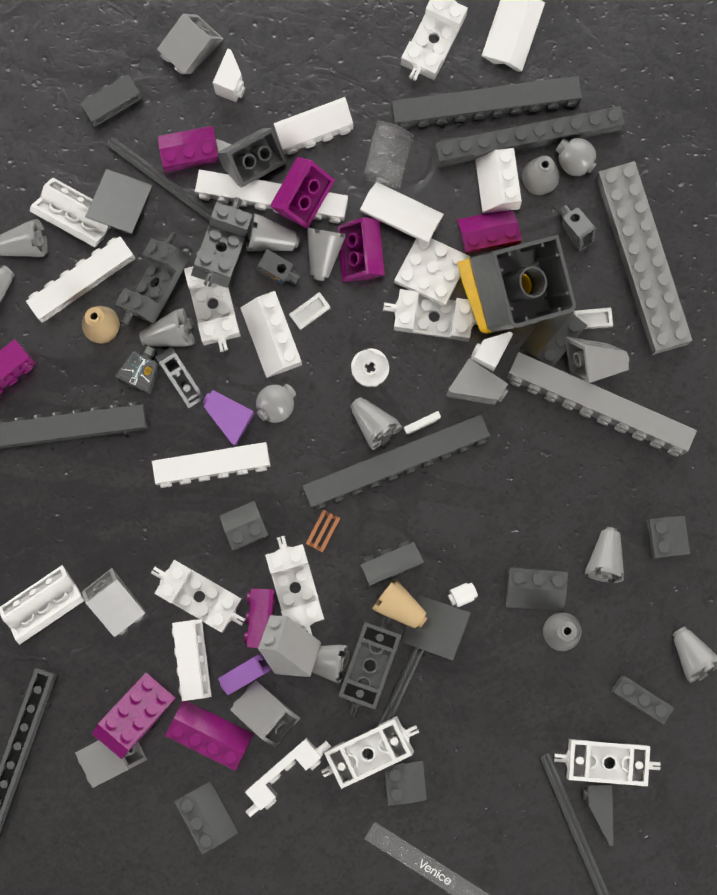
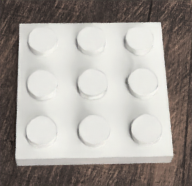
M416 238L394 283L410 291L419 292V295L445 307L461 278L457 262L469 259L470 256L432 238L428 244Z

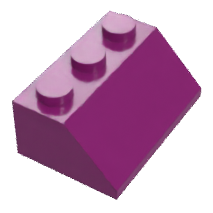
M213 126L158 136L162 166L165 173L220 162Z
M297 157L270 207L285 218L308 229L335 179L312 160Z
M513 210L491 212L457 219L463 251L468 256L520 245L522 241L518 221Z
M362 217L337 226V233L345 234V239L339 251L342 281L368 280L384 276L379 220Z
M251 589V593H247V604H250V612H246L245 624H249L248 632H244V643H247V647L259 648L270 615L274 616L275 590Z

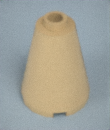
M96 306L88 309L82 320V330L85 336L99 344L108 343L113 340L120 328L119 317L111 308L106 306Z
M393 578L390 585L372 607L375 612L412 628L417 626L421 628L427 620L424 609L395 578Z

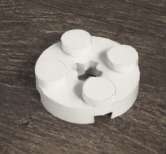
M372 348L360 351L352 360V376L362 386H379V384L386 380L389 373V364L386 356L381 351ZM373 363L375 371L368 373L365 365Z

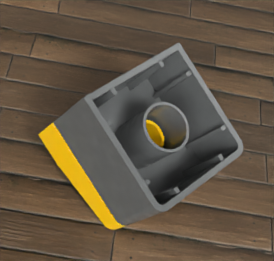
M558 235L457 262L462 284L479 330L482 333L488 334L522 327L571 313L576 308Z

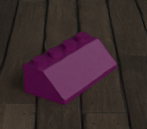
M187 700L183 701L165 734L166 737L235 771L254 733Z

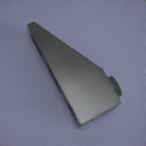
M172 347L155 356L188 408L204 399L200 389Z
M586 784V789H583V800L587 801V805L607 844L614 846L612 785Z

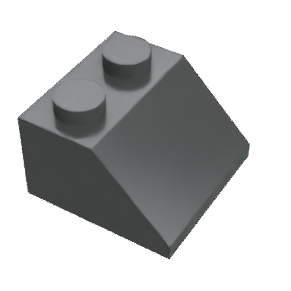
M255 501L219 516L233 551L269 537Z
M685 516L657 518L646 521L652 559L690 554Z
M423 760L395 763L384 768L388 806L427 800Z

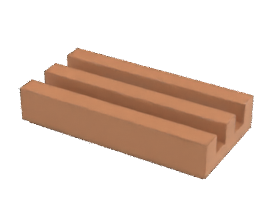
M323 509L306 544L323 553L340 518ZM324 516H328L315 543H312L311 541L313 540ZM331 519H334L335 521L324 543L321 547H319L318 544L322 536L324 535Z

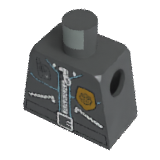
M146 346L142 355L133 351L115 377L139 390L151 394L159 369V364L152 360L157 350Z

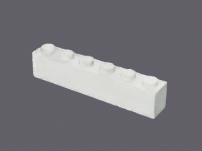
M121 237L112 238L107 242V246L102 249H96L92 252L91 257L86 260H80L76 263L75 268L64 271L59 279L48 282L43 290L40 292L36 291L28 297L29 299L26 302L41 323L135 259Z
M266 442L152 461L155 484L160 485L161 488L171 487L172 483L179 482L180 485L189 484L194 479H198L199 482L208 481L212 476L226 478L229 477L230 473L244 475L248 474V470L254 469L256 472L267 471V467H271Z

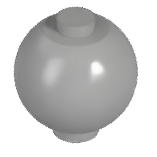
M564 138L555 150L559 153L561 168L569 175L582 176L587 172L591 173L597 165L595 163V148L585 139L574 138L568 141Z
M285 384L283 387L281 385H269L263 388L256 399L257 415L259 418L272 423L286 420L294 409L293 398L296 396L294 389L288 384Z

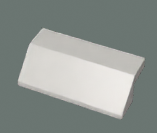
M500 0L482 57L493 64L505 63L517 72L522 71L545 2L542 0Z
M52 178L43 186L41 197L30 207V212L93 247H96L104 239L110 229V226L85 218L93 199L55 178Z
M378 182L371 188L360 208V212L427 244L444 216L443 213Z
M61 565L0 607V615L20 645L82 603L84 599L64 566Z

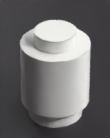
M464 583L449 590L450 594L447 595L451 605H455L457 608L474 601V598L478 597L472 583Z

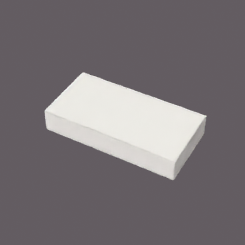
M319 292L291 312L289 316L297 327L302 330L331 307Z
M611 307L573 311L574 315L587 324L585 329L613 327Z
M439 411L403 427L405 435L408 436L440 421L441 415Z

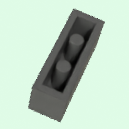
M127 74L126 76H119L111 85L101 87L96 94L86 96L80 104L95 127L142 99V96L129 74Z
M621 675L611 691L660 724H665L674 707L626 676Z

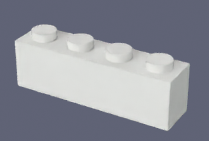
M202 619L172 623V636L175 641L174 654L177 658V675L180 681L179 693L182 701L212 697Z

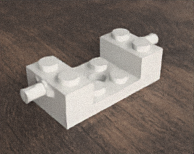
M455 0L429 1L425 15L412 41H409L401 57V65L412 70L409 76L410 79L413 78L416 81L418 75L422 74L435 81L467 16V7L457 3ZM436 35L439 37V41L431 43L429 37Z
M193 266L184 268L203 345L218 342L220 352L227 351L226 340L240 337L229 288L212 283L211 287H208L209 282L205 286V280L191 276ZM212 299L218 301V306L215 309L208 307V302Z
M400 289L396 304L384 302L383 311H391L395 314V331L469 342L472 327L474 324L478 325L468 299L457 298L456 301L449 300L444 307L418 295L419 292ZM436 312L439 314L440 319L432 322L429 319V314Z
M281 536V539L280 537L277 538L280 549L265 555L282 610L281 613L282 616H288L312 635L310 625L324 620L305 549L303 544L287 547L285 536ZM293 582L301 585V590L298 593L290 591V585Z
M176 560L172 562L170 568L165 572L157 567L153 568L151 574L161 579L160 585L154 594L198 619H202L203 622L221 633H224L231 621L241 626L243 625L241 621L244 622L245 618L236 614V610L243 600L242 598ZM198 591H202L205 594V599L202 602H197L194 599V595Z
M396 716L364 734L329 748L324 754L330 766L322 769L321 772L324 777L334 773L342 789L412 756L414 750L410 744L409 737L419 733L416 725L405 730ZM366 748L371 749L374 753L373 758H365L363 750Z
M305 738L246 790L245 793L254 804L245 812L251 817L264 807L268 810L277 801L275 799L277 793L268 782L272 785L278 780L283 769L287 772L295 765V759L305 770L309 768L313 770L321 763V756L331 745L325 741L321 746L315 748L308 738Z
M569 739L566 755L554 754V757H557L554 758V762H564L566 764V778L576 781L648 786L649 769L660 770L658 766H661L660 762L649 761L650 746ZM608 757L614 759V766L610 769L604 766V760Z

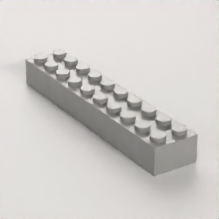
M635 161L599 171L596 180L652 355L688 345L693 340Z
M518 352L506 378L510 380V384L516 387L524 386L532 394L537 395V393L544 395V399L550 402H555L556 400L562 403L561 406L566 409L572 410L574 408L580 411L579 414L584 417L590 418L592 416L602 425L607 426L610 424L615 426L614 429L616 431L631 433L634 439L639 441L647 440L651 446L658 449L661 447L668 450L667 453L676 457L689 451L697 430L520 352Z

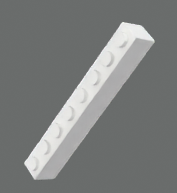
M199 170L195 193L201 200L210 201V199H216L217 202L222 204L233 202L234 198L238 197V199L242 200L240 207L250 205L255 206L254 208L264 211L266 208L273 209L270 207V204L282 184L255 180L241 188L228 174ZM328 192L314 220L324 218L329 219L331 223L339 224L340 221L344 222L348 196Z

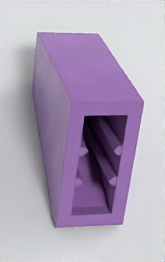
M212 390L211 394L207 393L203 400L204 408L232 445L237 447L254 416V411Z
M259 654L221 676L218 680L222 690L228 696L272 669L263 655Z

